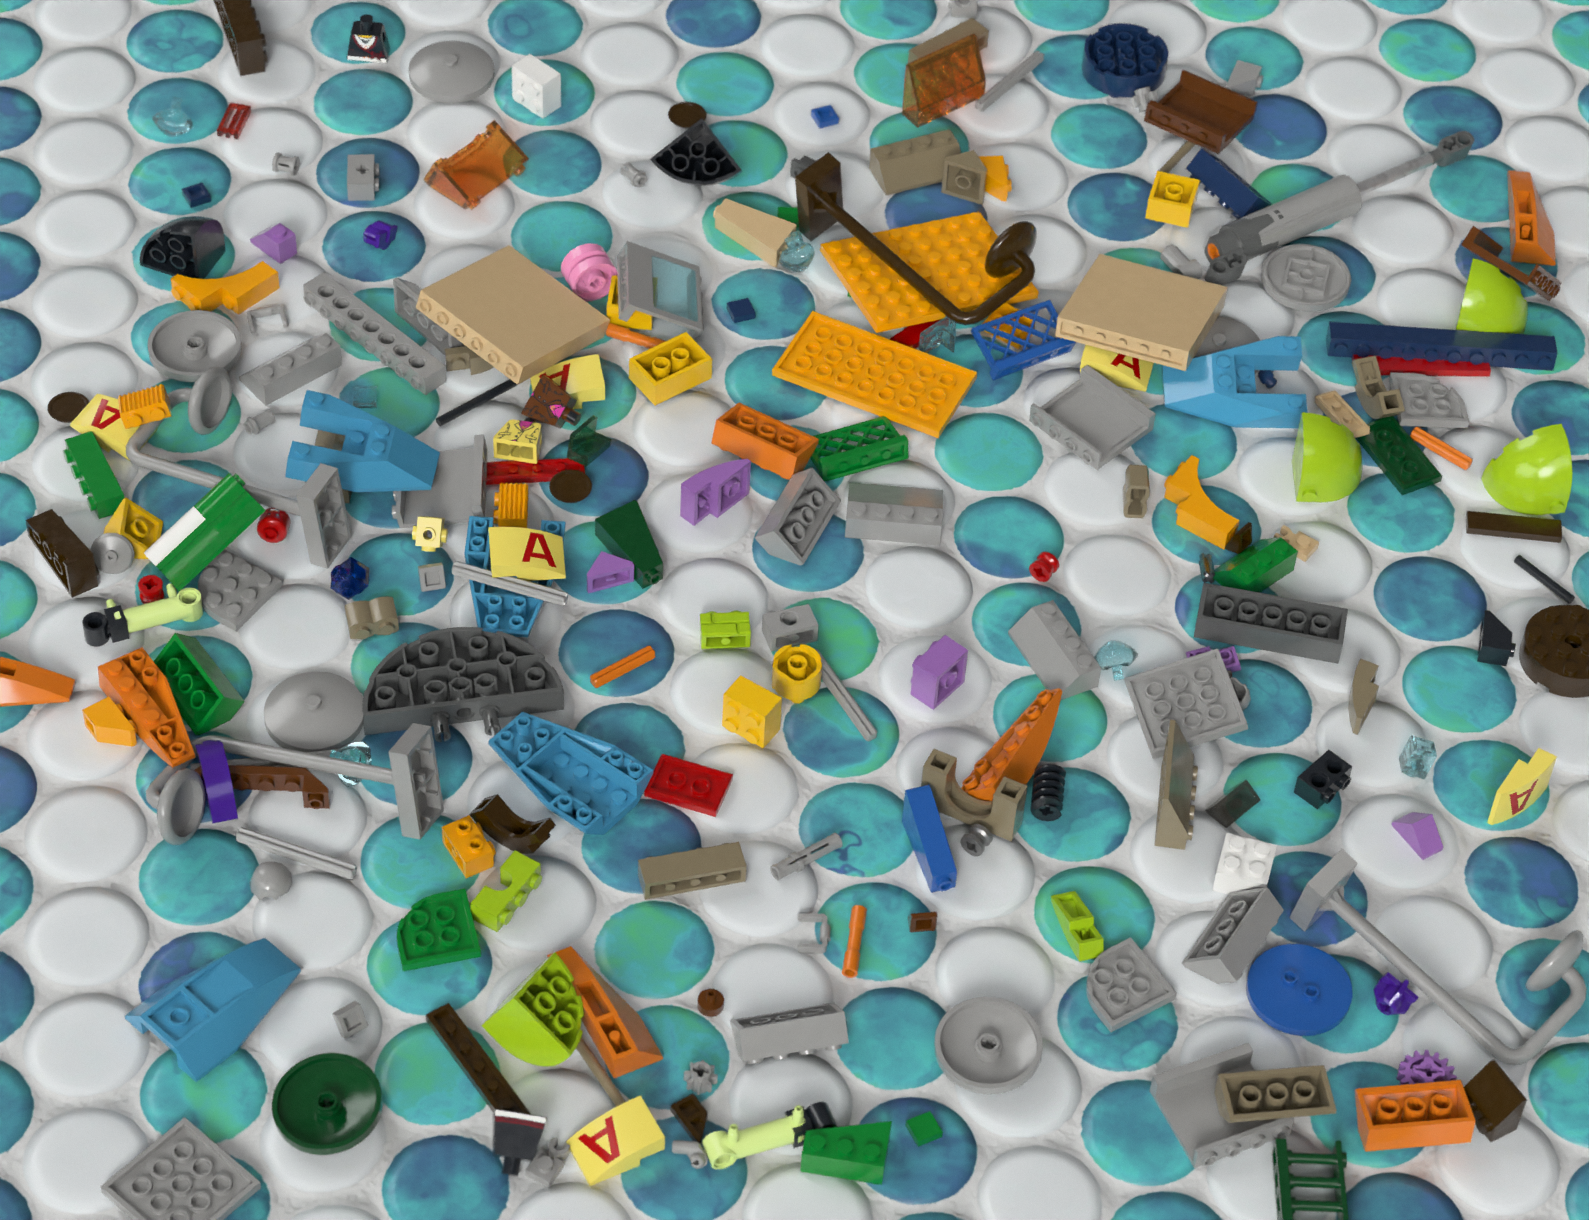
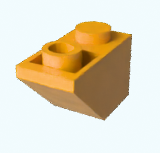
M978 156L987 169L985 191L1001 201H1007V194L1011 192L1012 184L1011 179H1007L1009 167L1008 164L1004 163L1003 156Z
M110 697L82 710L85 726L97 742L131 747L137 745L135 734L138 731L136 725L131 719L127 720L120 704H115Z

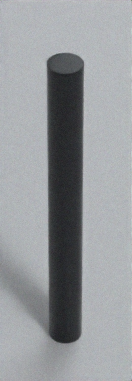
M509 379L437 417V424L442 426L514 388L516 383Z

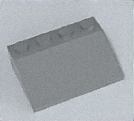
M849 482L845 538L940 545L943 490Z

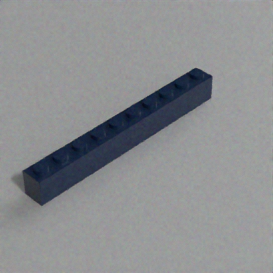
M1329 322L1326 337L1328 356L1353 358V354L1359 357H1367L1369 355L1380 356L1383 359L1403 357L1405 360L1418 358L1426 359L1429 362L1448 360L1450 363L1465 361L1471 362L1474 365L1489 363L1490 367L1553 371L1558 354L1555 336Z

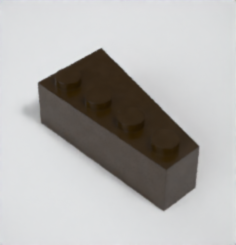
M50 509L25 520L28 537L72 598L98 587L97 576L99 575V570L95 564L93 553L65 524L61 516H58L53 509Z

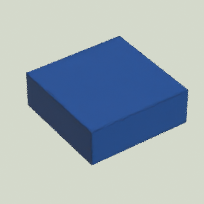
M831 105L811 110V116L819 129L839 124V117Z

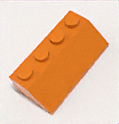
M739 402L716 420L711 444L718 446L723 451L731 452L741 459H749L762 469L772 471L780 475V477L790 480L792 475L804 470L819 439Z
M1461 1080L1355 1089L1358 1132L1365 1152L1471 1142L1475 1118Z

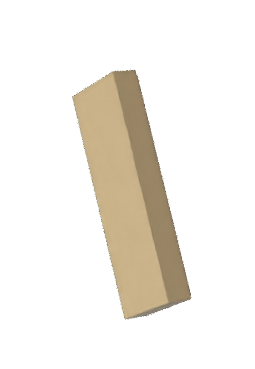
M1335 390L1315 396V404L1327 417L1338 425H1345L1354 434V438L1369 434L1370 427Z

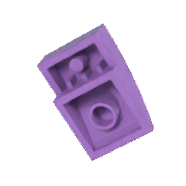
M740 459L725 462L703 470L681 483L680 516L695 526L709 514L718 518L749 494L751 461L749 459Z

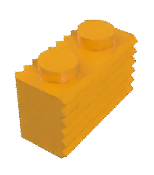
M163 384L156 385L155 387L151 386V388H146V390L133 391L132 394L119 395L118 397L119 412L125 429L172 417L170 400Z
M501 483L499 492L494 493V506H498V510H494L493 518L494 524H498V527L527 528L529 498L527 483Z

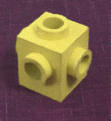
M419 516L417 526H413L412 540H416L415 546H422V551L436 552V548L442 547L443 543L447 542L448 529L444 528L445 518ZM428 530L432 532V538L428 537Z

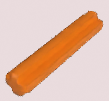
M1415 427L1410 435L1412 440L1463 470H1467L1471 466L1473 461L1471 457L1419 427Z
M646 646L590 675V682L595 688H599L654 659L655 651L651 646Z

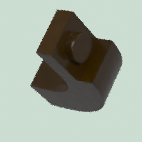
M498 794L484 798L469 814L493 840L521 854H533L551 836L549 832L556 826L550 817L535 822L519 817L506 805Z

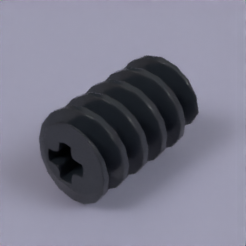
M1055 764L1042 765L1034 772L1030 810L1032 815L1041 821H1054L1061 817L1066 771L1061 766Z

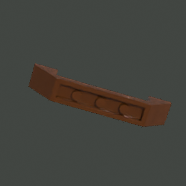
M228 765L233 789L302 791L304 808L330 809L329 789L306 768ZM199 766L194 771L197 772L203 780L201 767Z

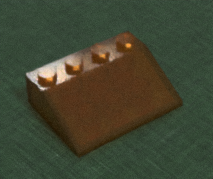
M974 33L906 64L902 114L917 128L962 108L985 94L986 78L977 37Z

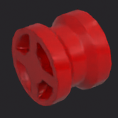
M1041 552L1037 560L1033 561L1029 566V571L1036 580L1047 582L1052 577V573L1059 569V561L1053 554Z
M147 575L139 580L138 589L140 591V600L143 604L164 599L161 578L155 575Z

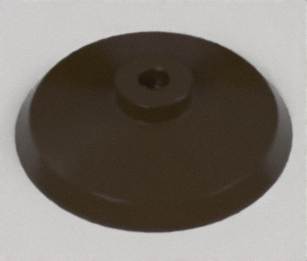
M693 102L677 103L668 111L670 121L674 125L689 129L700 119L705 121L707 116L705 109Z
M64 392L50 400L47 410L49 415L55 420L71 423L87 406L89 400L77 392Z
M564 470L557 473L551 479L549 489L557 500L564 503H576L585 499L590 494L592 482L581 471Z

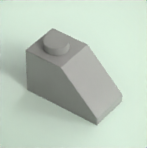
M1238 60L1226 88L1245 97L1253 96L1256 89L1262 86L1264 78L1261 75L1262 66Z

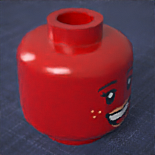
M275 508L266 509L260 515L257 524L258 535L270 543L283 541L290 528V517L284 511Z

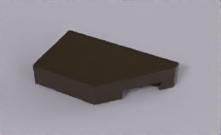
M692 1093L670 1105V1111L692 1141L699 1142L701 1145L708 1112Z

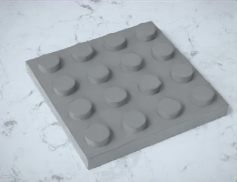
M1219 649L1124 678L1152 759L1164 755L1170 720L1176 721L1189 747L1248 729L1247 721Z
M184 1117L101 1186V1191L132 1220H224L261 1188V1183Z

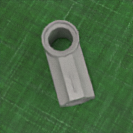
M1172 244L1161 252L1160 258L1172 270V273L1195 279L1201 278L1202 269L1198 261L1194 259L1189 260L1178 247Z

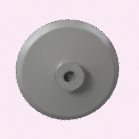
M103 534L96 538L91 546L90 551L94 555L95 564L104 573H122L133 563V546L127 538L120 534Z

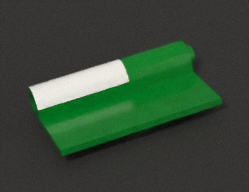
M228 473L144 552L148 559L167 577L178 591L182 590L266 511L243 488L246 483L236 473L233 476Z

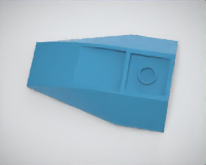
M469 516L464 552L466 564L491 570L488 527H494V518ZM542 520L540 530L561 536L564 544L566 522ZM554 579L530 582L551 587ZM469 580L477 627L483 628L485 632L497 633V631H501L515 637H529L544 603L543 600Z
M521 712L488 741L491 748L548 810L585 834L604 835L638 804L653 775V769L613 744L525 712Z
M266 938L242 946L166 984L126 1014L125 1019L140 1033L144 1034L150 1030L176 1053L178 1067L197 1082L241 1047L299 975L301 968Z

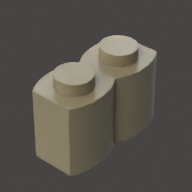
M1129 465L1125 472V484L1123 486L1124 516L1126 518H1143L1147 512V500L1150 495L1149 470L1147 465Z
M378 597L370 601H354L344 605L350 639L362 640L373 635H390L399 631L393 597Z

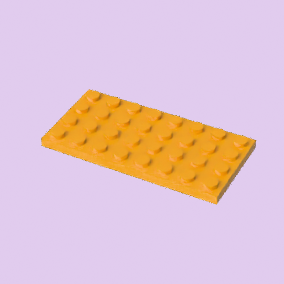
M812 311L773 367L772 376L880 417L885 416L888 420L939 438L977 379V372Z

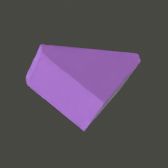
M601 551L587 573L588 594L634 582L633 562Z
M1411 812L1392 822L1394 829L1422 860L1443 850V844L1432 814Z

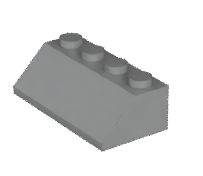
M400 278L393 279L394 304L397 315L444 355L447 348L465 346L416 309L418 297L422 290L419 286Z
M327 333L314 336L239 376V380L267 406L341 366L340 345Z
M813 468L792 475L756 534L755 539L769 555L800 566L804 565L841 500Z
M1054 600L1032 607L1008 631V635L1044 687L1048 690L1057 688L1062 690L1061 700L1098 687L1101 672L1100 665Z
M1268 887L1229 893L1182 964L1184 967L1217 984L1238 981L1242 977V972L1248 963L1254 959V954L1260 945L1266 941V936L1270 930L1278 923V918L1284 911Z
M835 1003L730 1020L738 1055L743 1061H747L748 1064L763 1062V1058L772 1056L773 1059H785L789 1057V1053L799 1052L800 1055L813 1054L816 1052L815 1049L824 1047L826 1050H836L842 1048L841 1044L849 1043L845 1012Z

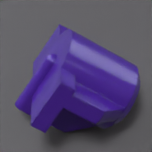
M378 220L366 227L363 233L364 242L377 249L386 250L390 243L395 240L397 226Z
M1389 972L1380 977L1373 989L1376 998L1375 1004L1378 1010L1386 1015L1405 1014L1411 1004L1418 999V996L1407 988L1409 981L1406 979L1400 982Z

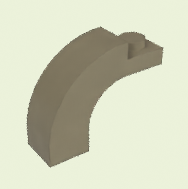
M467 346L445 349V366L447 371L470 369L471 375H475L494 368Z
M1376 356L1352 361L1357 385L1354 387L1365 412L1374 419L1402 414L1405 409L1400 390L1387 391L1381 378Z

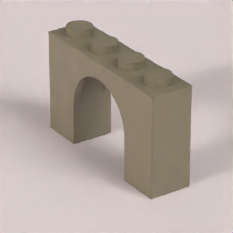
M933 749L923 765L921 786L930 785L938 812L969 825L980 824L986 827L990 833L1012 842L1022 825L1027 786L1003 777L993 795V801L978 800L963 791L956 781L957 757Z

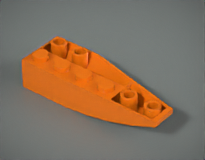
M1508 170L1511 261L1555 266L1554 231L1530 172Z
M143 647L98 666L99 687L115 704H120L127 720L131 719L136 725L138 731L136 734L149 748L172 768L195 758L193 747L168 680Z
M0 657V707L70 702L76 684L75 679L28 663Z
M1057 688L1041 691L992 748L974 765V770L963 781L961 789L978 800L993 801V795L1003 777L1026 785L1039 764L1050 739L1060 705L1062 690Z
M572 946L555 952L574 978L572 984L577 996L581 995L584 1016L581 1020L613 1078L615 1079L663 1060L660 1050L640 1015Z

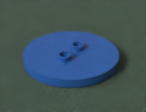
M1285 944L1265 951L1253 962L1246 982L1247 997L1254 1012L1269 1026L1291 1035L1313 1036L1332 1030L1346 1017L1352 1001L1353 990L1351 980L1343 966L1328 953L1308 945Z

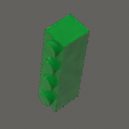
M90 431L65 439L66 449L63 450L65 461L67 464H72L71 471L73 477L80 480L79 487L82 495L87 494L88 496L87 503L90 511L95 510L99 519L113 515L124 499V493L93 432Z

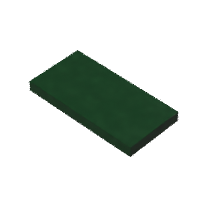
M1393 416L1367 423L1370 427L1369 434L1356 438L1401 495L1441 482L1442 475Z

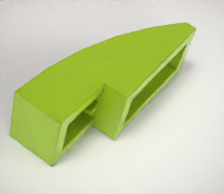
M1076 891L1051 896V902L1057 919L1078 961L1097 958L1104 952V940L1094 926V916Z

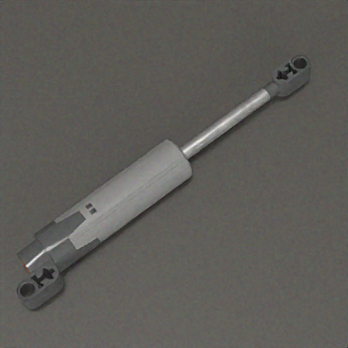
M1459 131L1441 139L1435 150L1357 184L1352 178L1343 174L1223 225L1219 229L1218 234L1209 238L1204 250L1206 258L1210 263L1205 275V281L1221 286L1241 277L1248 260L1358 213L1362 205V195L1435 163L1445 167L1466 158L1474 143L1473 135L1467 131Z

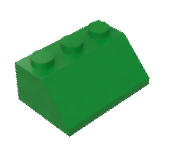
M1281 537L1260 539L1217 567L1214 579L1225 587L1260 593L1294 571L1298 551Z

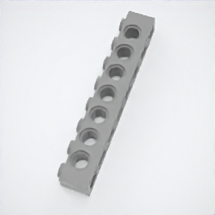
M323 272L303 285V298L308 306L317 310L323 318L330 320L339 330L349 335L354 342L362 345L368 353L376 356L382 364L394 370L399 377H403L414 389L427 395L446 382V366L328 274Z

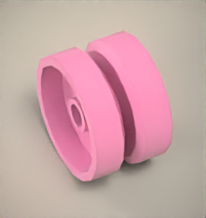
M587 243L576 247L564 257L561 264V273L572 292L584 301H595L609 294L612 275L617 276L616 268L603 247L598 244Z

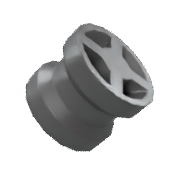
M973 824L969 829V834H965L961 838L960 843L967 853L977 857L984 852L985 846L992 842L993 837L986 827L980 824Z

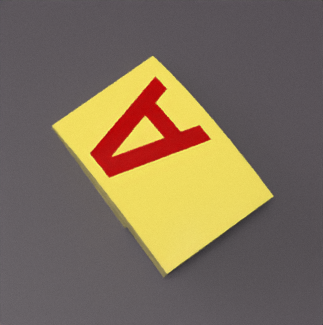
M1085 344L1081 358L1080 373L1081 369L1088 365L1118 387L1146 392L1154 363Z
M599 354L573 358L557 363L530 378L532 393L542 375L555 381L577 400L573 409H582V402L605 400V383Z
M96 394L70 424L72 428L81 434L92 431L102 449L108 453L113 449L127 460L129 459L126 456V445L140 427L125 429L119 412L118 399L101 394ZM157 429L152 433L148 440L154 435Z
M488 527L492 578L517 576V578L526 581L566 578L563 538L561 536L529 528Z
M1538 748L1529 763L1518 759L1496 792L1487 823L1494 825L1504 822L1530 807L1547 789L1557 756Z
M640 1095L599 1116L569 1138L566 1144L570 1145V1152L589 1186H592L640 1166V1159L664 1150L665 1136Z

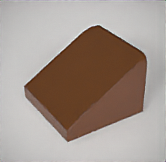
M937 912L912 913L908 915L910 932L936 930Z

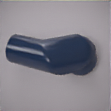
M1260 370L1258 372L1260 382L1265 384L1268 389L1273 388L1277 384L1273 374L1275 370Z

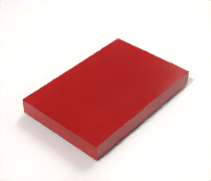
M661 754L653 775L644 790V796L716 817L733 781V774Z

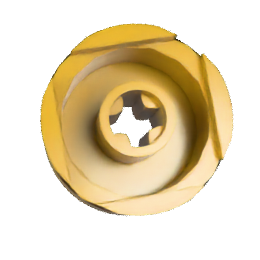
M792 644L780 648L775 653L773 659L772 688L780 696L797 704L804 702L805 699L814 696L818 692L822 676L820 654L814 648L805 644H800V647H792Z

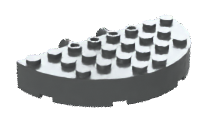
M453 627L435 630L420 635L418 640L409 644L406 642L390 652L375 668L363 695L364 735L407 730L413 723L433 727L435 740L442 742L441 734H443L445 742L451 738L448 724L484 720L485 733L492 736V727L494 735L501 730L498 718L518 716L521 712L534 714L564 710V690L556 670L545 661V656L527 642L501 631H497V633L485 632L483 628Z

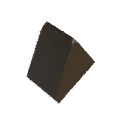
M1248 522L1235 533L1225 549L1239 554L1252 543V523Z

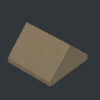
M974 150L945 158L941 193L982 205L984 202L987 169Z

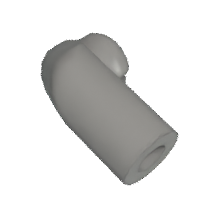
M673 1141V1154L687 1155L691 1161V1166L695 1169H701L706 1166L708 1156L699 1142Z

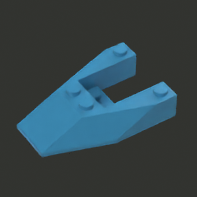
M1277 336L1197 356L1192 359L1186 371L1162 366L1164 407L1234 428L1298 429L1302 412L1308 413L1306 394L1256 393L1254 370L1298 371L1302 359L1301 337Z
M310 390L306 391L302 405L300 426L345 435L342 451L292 441L287 459L286 478L307 482L320 463L338 468L343 490L352 492H382L432 489L440 452L396 426L332 395Z

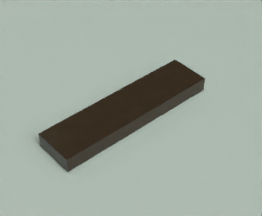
M1467 511L1466 534L1561 543L1562 523L1561 520Z

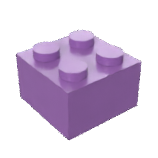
M946 635L938 642L934 641L923 655H918L913 661L910 695L934 710L965 682L968 650Z

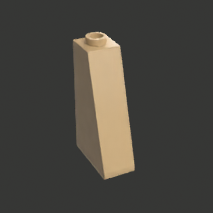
M726 198L714 210L713 217L715 218L716 229L773 267H777L796 241L797 224Z

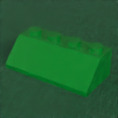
M174 633L154 660V663L168 680L180 715L195 735H201L230 721L245 702L195 637Z

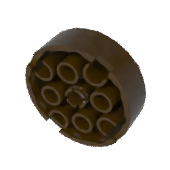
M1580 605L1549 606L1532 616L1526 625L1519 649L1520 664L1525 674L1535 684L1539 682L1549 688L1550 693L1570 698L1589 696V609L1583 608Z

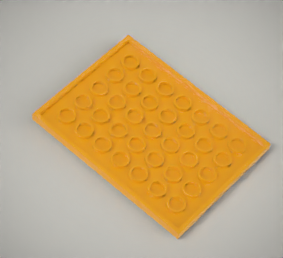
M980 211L872 233L961 311L968 312L974 310L1022 272L1020 267L1012 274L1002 278H993L986 273L985 259L990 247L998 236ZM856 237L821 244L820 252L876 333L948 318ZM1030 282L1028 286L1006 303L1014 304L1037 299L1039 291Z

